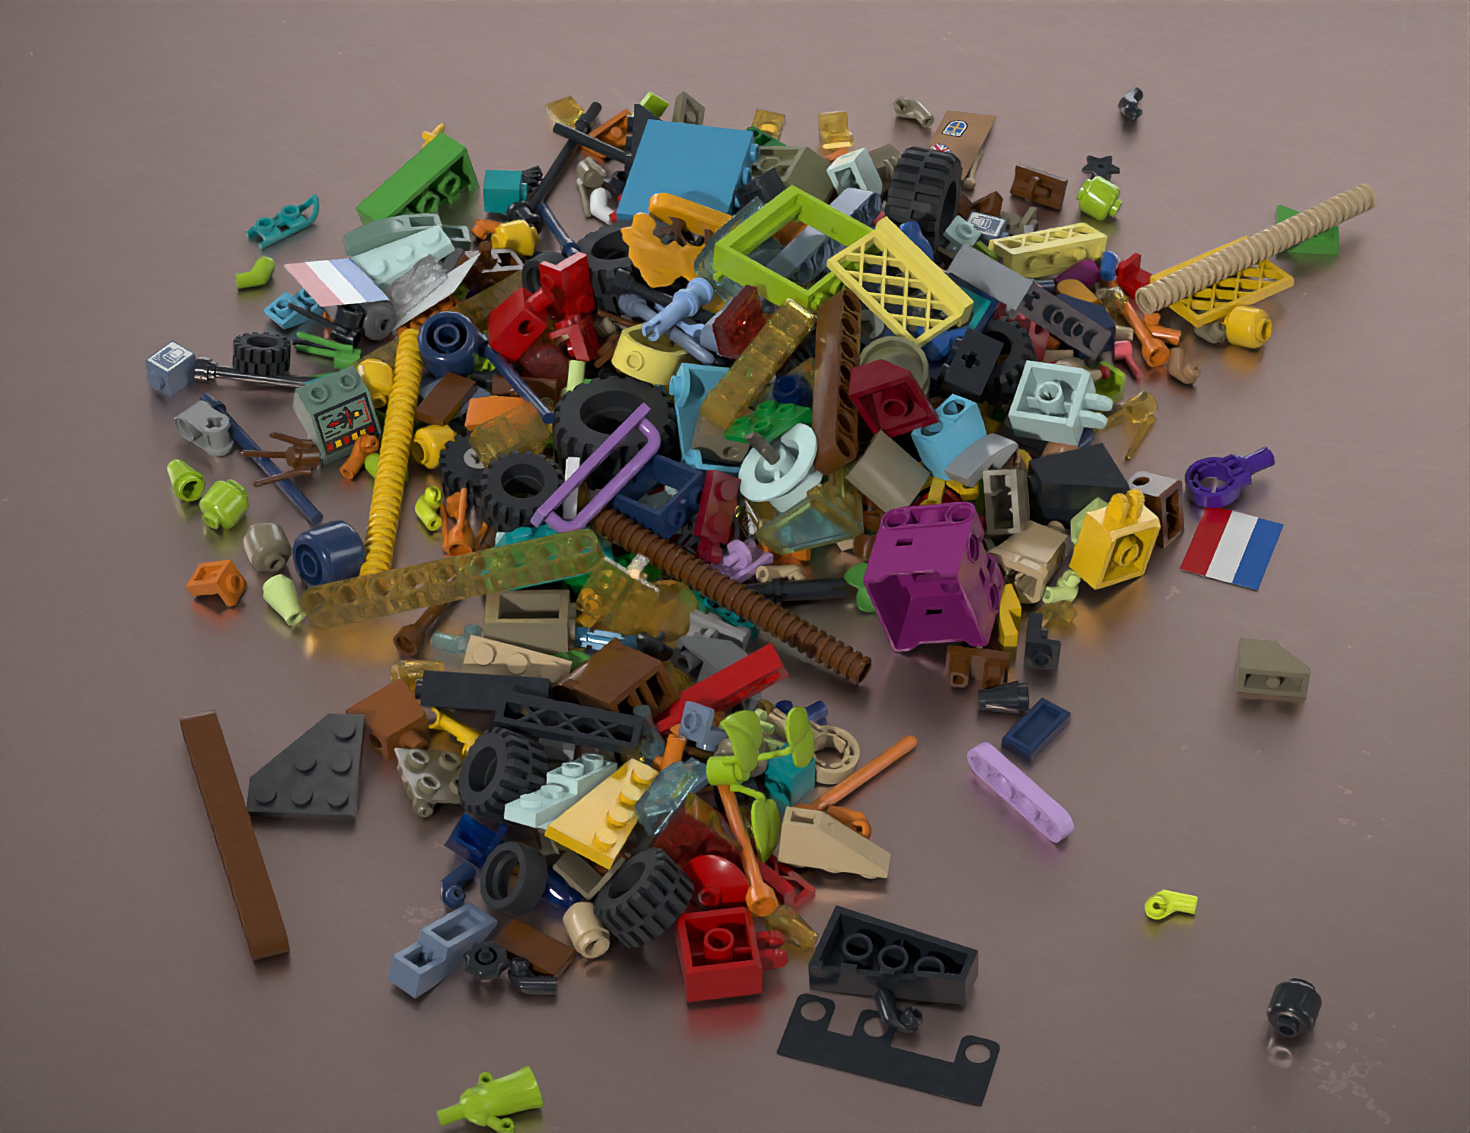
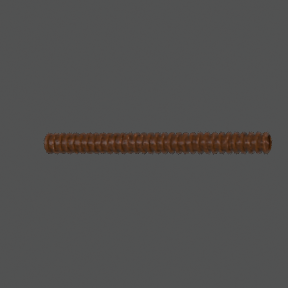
M608 504L586 525L592 531H598L599 535L606 536L607 540L615 541V544L620 547L623 546L624 550L632 551V554L637 557L640 556L641 560L649 561V564L654 567L657 566L658 570L666 571L667 575L671 577L675 576L677 581H683L684 585L688 587L692 586L694 591H700L704 597L709 596L711 601H718L721 607L727 606V610L730 612L735 611L738 617L744 616L745 621H753L755 627L759 628L762 626V631L770 632L774 638L779 637L783 643L788 642L789 647H797V651L802 654L806 652L808 658L812 659L815 657V662L818 664L824 663V667L827 669L833 668L835 674L839 675L842 673V678L846 680L851 678L852 684L858 685L867 677L872 665L870 657H863L860 651L854 652L851 646L845 647L844 642L840 640L836 642L834 636H827L824 630L818 631V627L815 625L809 626L808 621L804 619L800 621V616L792 615L791 611L787 609L783 610L779 604L774 605V602L770 599L765 600V596L762 594L756 595L755 590H748L745 584L739 585L738 580L734 578L730 580L728 574H722L721 570L717 568L713 569L712 565L705 564L704 560L700 558L696 559L695 555L691 553L687 554L685 549H679L678 545L674 543L670 544L668 539H662L661 535L657 533L653 534L652 530L645 529L644 525L640 523L636 524L635 520L628 519L625 514H619L618 510L611 509Z

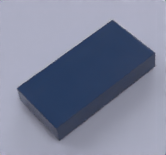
M1042 697L1002 737L1001 747L1031 763L1067 726L1071 720V713Z

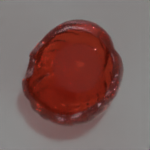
M537 338L518 358L519 376L557 379L558 396L560 399L562 389L567 387L569 361L576 359L567 358L555 343L540 344Z

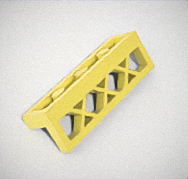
M1083 222L993 239L989 241L988 249L1004 258L1003 265L1025 278H1037L1062 273L1080 259H1092L1096 265H1099L1102 253L1105 252L1108 236Z

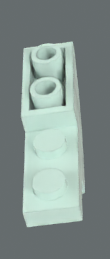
M586 753L577 760L565 762L561 767L547 772L546 785L541 786V789L530 794H523L519 799L506 804L504 819L546 830L550 823L617 770V763L603 760L604 757L596 753Z

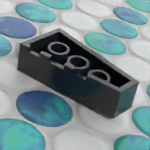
M836 905L808 965L810 990L874 996L876 992L888 989L892 992L893 998L966 1005L978 976V950Z

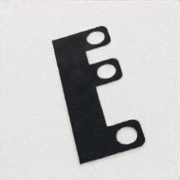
M808 993L798 996L776 1053L982 1106L1000 1051V1046L997 1042L973 1035L964 1036L961 1039L953 1063L891 1047L890 1045L896 1030L889 1026L888 1031L882 1036L874 1037L868 1035L864 1030L865 1021L872 1017L881 1018L879 1012L866 1009L859 1014L852 1036L828 1031L827 1028L835 1009V1003L831 999ZM809 1001H817L825 1007V1015L819 1020H808L802 1016L801 1007ZM973 1043L984 1044L990 1050V1057L982 1063L972 1062L965 1054L966 1048Z

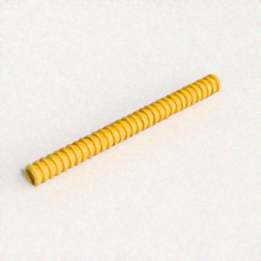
M407 329L399 336L393 372V391L389 395L364 543L367 553L366 562L361 566L358 581L363 588L371 591L383 590L389 583L406 478L405 474L413 434L415 409L417 408L424 366L417 342L419 330Z

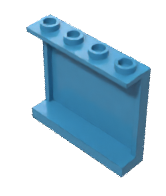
M648 119L616 211L617 220H630L639 212L649 215V199L658 193L672 194L736 217L737 211L742 210L734 191L752 180L753 162L757 163L760 148L759 144H755L753 131Z

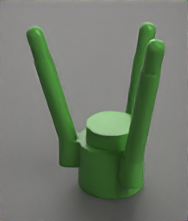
M304 332L297 333L299 338L336 349L334 351L299 344L295 346L297 351L333 357L334 368L343 370L352 365L356 368L363 361V349L353 348V345L337 343ZM331 373L318 374L306 377L320 378Z

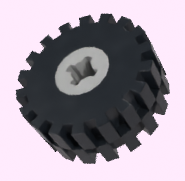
M473 430L466 431V437L458 434L454 436V443L448 440L444 444L447 450L441 449L439 468L441 488L443 492L446 491V497L456 492L461 493L462 488H466L468 490L467 508L475 509L476 505H480L482 473L484 469H488V463L492 460L498 461V456L503 453L508 456L511 455V451L519 450L517 443H512L511 437L506 435L501 438V432L494 431L490 435L487 433V430H480V434H474Z

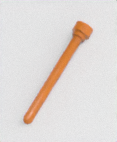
M1101 279L1100 281L1142 343V356L1147 364L1151 367H1159L1166 363L1169 359L1170 351L1165 343L1160 339L1152 337L1115 279L1112 281Z
M907 735L812 803H798L793 807L824 812L830 805L840 801L915 748L917 745L916 737Z
M718 785L717 787L741 863L750 884L745 897L748 909L751 910L752 916H768L778 907L775 892L763 882L735 792L730 791V785Z

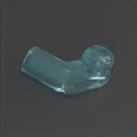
M468 624L464 627V634L458 636L435 631L431 638V647L460 654L467 650L471 634L481 637L483 630L479 625Z
M639 705L633 709L634 716L643 717L639 741L641 752L647 759L654 760L656 756L663 754L665 741L654 725L650 706Z

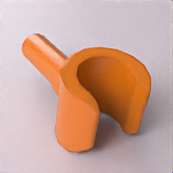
M456 492L446 498L447 505L445 509L447 516L455 517L456 520L458 518L460 492ZM465 518V523H464V525H467V526H469V527L471 528L470 524L468 523L467 519Z

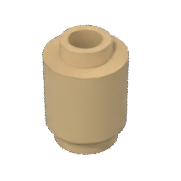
M578 902L573 904L564 914L563 923L576 951L582 953L586 958H595L608 950L610 946V933L607 927L595 916L593 911L594 903Z

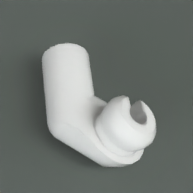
M597 188L590 195V212L593 216L611 225L613 223L608 215L614 212V210L607 206L610 204L608 198H612L608 190Z

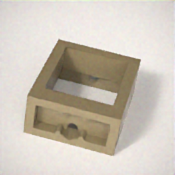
M487 590L483 623L484 638L539 653H568L569 640H575L576 603H570L569 590Z

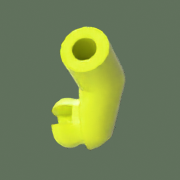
M1162 890L1146 901L1145 912L1150 918L1156 920L1163 919L1175 911L1195 915L1198 896Z

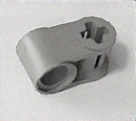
M199 400L174 418V425L178 433L186 441L194 443L209 455L223 456L233 450L234 441L228 433L230 426L229 418L212 408L205 401Z

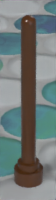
M481 545L414 624L403 626L398 631L393 641L400 652L413 656L424 645V633L478 571L481 564L493 550L491 545Z

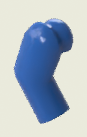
M1109 250L1102 253V258L1099 260V266L1101 267L1100 278L1102 280L1112 281L1115 279L1116 269L1121 262L1117 253Z

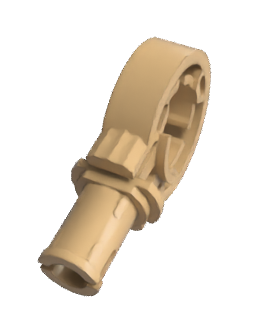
M775 708L773 713L771 712L768 715L766 722L775 725L773 733L787 741L785 732L787 715ZM811 720L810 723L815 738L814 752L824 749V747H834L840 753L844 752L841 762L830 764L829 769L825 768L826 763L820 761L814 753L813 758L816 759L815 781L823 784H838L856 771L860 756L859 745L856 739L844 729L829 725L820 726Z

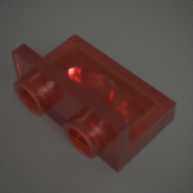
M746 284L712 324L719 355L748 361L779 324L778 316L763 312L757 287Z

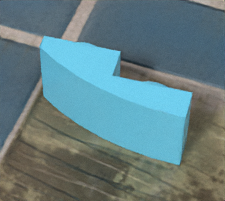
M304 288L294 296L286 291L263 310L266 316L283 329L291 328L310 320L288 308V303L290 302L317 315L324 311L318 307V303Z

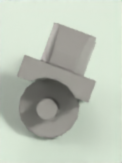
M694 610L690 613V627L686 636L730 640L745 652L751 635L750 629L741 625L734 627L722 621L721 616L712 612L705 614Z

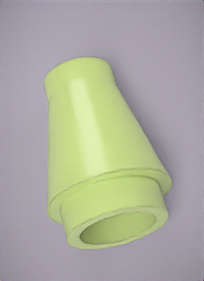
M283 574L275 575L268 579L263 585L264 600L284 618L288 625L300 623L304 619L305 613L301 607L294 581Z

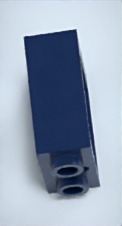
M655 454L634 476L633 481L631 479L607 504L611 509L618 510L619 514H625L628 519L635 520L636 524L640 523L644 525L645 529L652 530L654 534L657 533L661 537L669 539L699 509L705 477L703 472ZM657 482L678 490L659 511L637 502Z

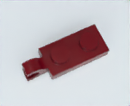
M707 470L693 536L701 538L695 557L696 559L704 560L705 564H709V562L720 564L722 549L720 545L728 544L741 479L717 470Z

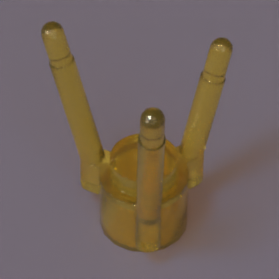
M1145 390L1118 404L1117 410L1119 411L1107 418L1106 427L1125 415L1133 423H1144L1124 457L1126 461L1132 458L1149 427L1157 421L1153 415L1158 410L1157 400L1151 393ZM1093 428L1094 433L1102 430L1100 428Z

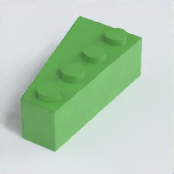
M443 132L438 134L356 207L362 225L400 215L437 214L438 207L446 202L453 204L461 199V193L470 190L473 192L480 186L466 147Z

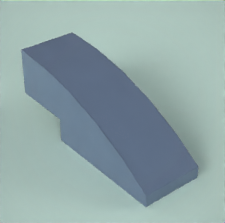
M471 902L420 929L419 938L416 943L392 955L388 980L412 997H419L465 961L463 954L470 950L475 942H483L496 927L497 920Z

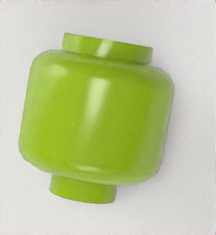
M1096 176L1092 180L1087 178L1076 197L1079 200V209L1098 221L1105 220L1109 215L1115 217L1123 203L1119 199L1120 188L1101 176Z
M231 479L216 481L199 502L200 509L203 512L202 520L213 529H218L219 527L232 529L249 509L247 491Z

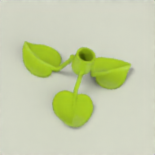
M802 706L793 707L786 717L785 732L789 746L785 749L759 754L758 750L762 743V728L757 714L751 710H743L726 717L720 724L730 739L734 756H712L708 759L706 765L707 779L712 786L730 785L731 792H741L756 799L752 804L751 820L757 856L764 863L771 856L780 839L781 820L779 810L773 799L765 800L763 793L741 784L749 779L750 772L755 769L758 761L786 756L792 753L793 762L796 767H805L811 762L815 749V738L807 711Z

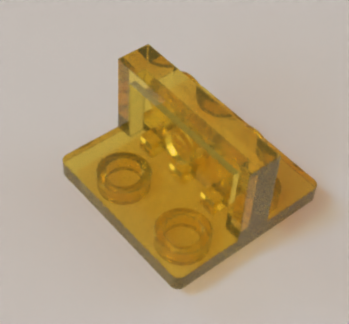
M637 553L626 569L603 555L576 600V608L612 631L622 633V637H626L627 634L637 635L661 593L659 588L646 581L648 574L643 572L650 559Z

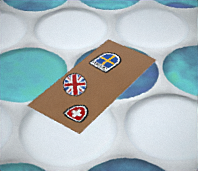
M947 110L927 149L955 154L962 163L961 179L964 181L997 116Z

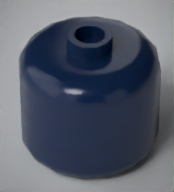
M454 311L439 312L425 320L419 329L417 342L420 355L424 361V367L429 374L437 379L444 377L448 372L465 378L473 374L479 366L482 351L477 329L467 316Z
M342 520L330 521L301 533L295 539L292 548L293 562L300 579L308 588L318 593L329 592L356 581L359 578L362 564L366 562L367 555L364 542L359 533L350 524Z

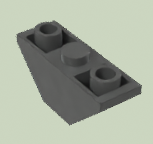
M683 635L678 639L670 662L694 682L699 683L748 656V654L730 640ZM761 692L729 710L732 713L743 710L755 712L762 700Z

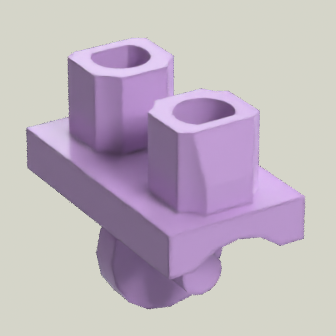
M751 538L744 542L734 539L727 545L728 553L722 556L720 564L711 563L710 565L713 566V569L721 570L722 574H728L730 580L733 578L738 580L740 585L746 580H757V568L773 563V554L761 550Z

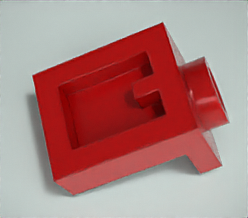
M1137 252L1128 259L1122 260L1116 269L1117 284L1125 295L1135 299L1136 291L1139 288L1150 284V276L1153 275L1140 268L1141 254Z

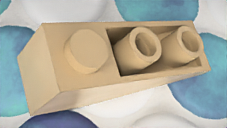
M786 806L782 822L778 862L787 863L796 868L805 866L821 868L830 873H855L870 879L878 877L887 878L890 853L823 811Z

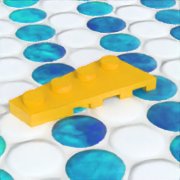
M633 758L630 759L550 823L544 836L610 870L660 785L664 774Z

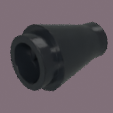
M1017 680L989 689L978 690L979 710L1021 715L1022 711H1029L1028 684L1019 683Z

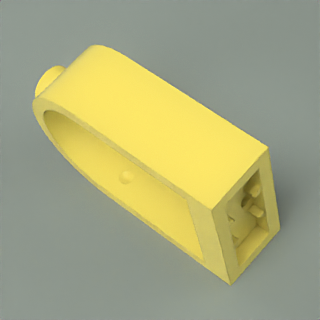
M644 323L622 330L611 361L620 371L639 380L658 385H669L671 377L673 375L676 376L681 363L701 364L698 359L675 342L674 346H672V340L664 334L656 341H649L648 337L654 332L651 331L644 337L642 333V325Z

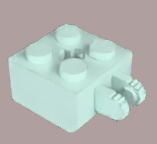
M1027 360L1008 416L1015 436L1078 446L1084 427L1102 429L1107 424V418L1104 415L1089 410L1110 411L1113 401L1109 397L1095 394L1096 390L1091 373L1083 368Z

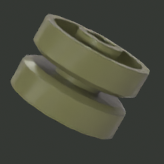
M886 336L874 340L863 349L860 354V366L884 359L910 370L927 399L929 398L931 387L929 364L924 351L915 342L902 336Z

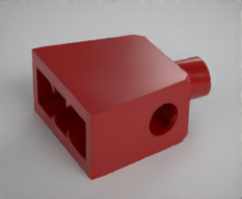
M541 286L534 294L524 287L516 290L487 315L489 346L511 363H515L546 329V308L555 301L554 295L544 286Z

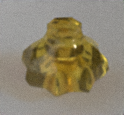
M1102 287L1096 291L1095 295L1099 299V305L1104 306L1112 320H1115L1118 315L1125 312V305L1129 297L1123 293L1121 287Z

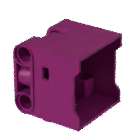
M954 502L898 507L887 511L881 518V524L865 571L863 584L894 652L910 651L919 644L966 641L971 647L988 645L996 613L1000 608V599L1005 586V580L995 557L985 552L982 544L984 528L972 503ZM942 609L941 614L927 615L928 610Z

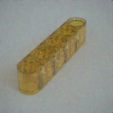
M786 299L702 403L698 415L722 431L727 432V429L732 426V422L744 414L813 327L817 315L793 299Z

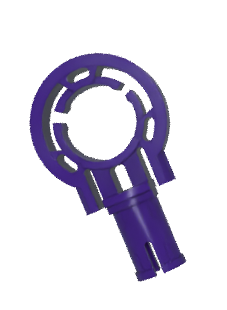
M1264 446L1244 457L1230 454L1224 458L1207 457L1200 459L1186 470V494L1193 503L1202 507L1218 508L1226 506L1239 497L1242 488L1252 484V475L1275 465L1274 456L1271 450ZM1206 477H1217V480H1221L1226 484L1222 487H1217L1216 492L1212 493L1211 488L1203 487L1199 481Z

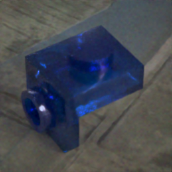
M464 813L458 820L444 846L481 869L489 854L498 845L505 843L502 838L508 827L501 824L496 832H493Z

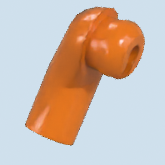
M362 434L356 439L349 458L340 467V473L345 478L352 479L364 466L366 457L378 450L379 441L377 437Z

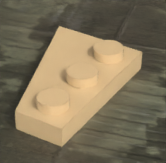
M471 634L460 673L549 678L553 688L570 674L572 661Z

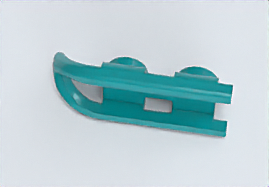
M314 194L298 206L287 205L274 218L263 217L258 219L255 225L245 231L247 238L259 234L264 239V241L259 243V248L262 250L307 228L318 216L320 209L318 196ZM314 204L312 214L306 220L300 213ZM284 224L289 226V229L280 232L278 227Z

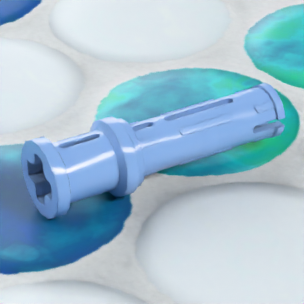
M701 277L692 279L686 289H680L674 294L673 302L642 325L644 337L653 331L654 333L648 337V340L656 341L684 316L690 317L696 314L700 305H706L713 299L714 290L712 285Z

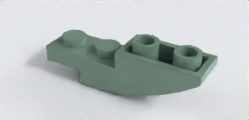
M421 213L389 217L368 223L344 234L343 242L346 255L356 256L437 225L440 226L452 242L453 247L470 251L471 239L467 226L442 225L439 214Z

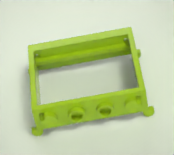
M791 185L715 243L712 269L717 271L713 274V280L720 283L724 280L725 276L800 318L796 321V327L803 330L807 326L809 318L817 312L818 306L844 288H847V286L831 271L810 289L806 290L750 259L747 255L790 221L797 223L800 220L847 247L874 229ZM874 243L864 248V254L879 256L881 250ZM845 260L840 264L848 271L858 272L859 262ZM863 263V273L868 271L873 264Z

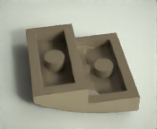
M880 429L872 437L863 454L854 462L845 478L886 513L894 508L909 507L931 473Z

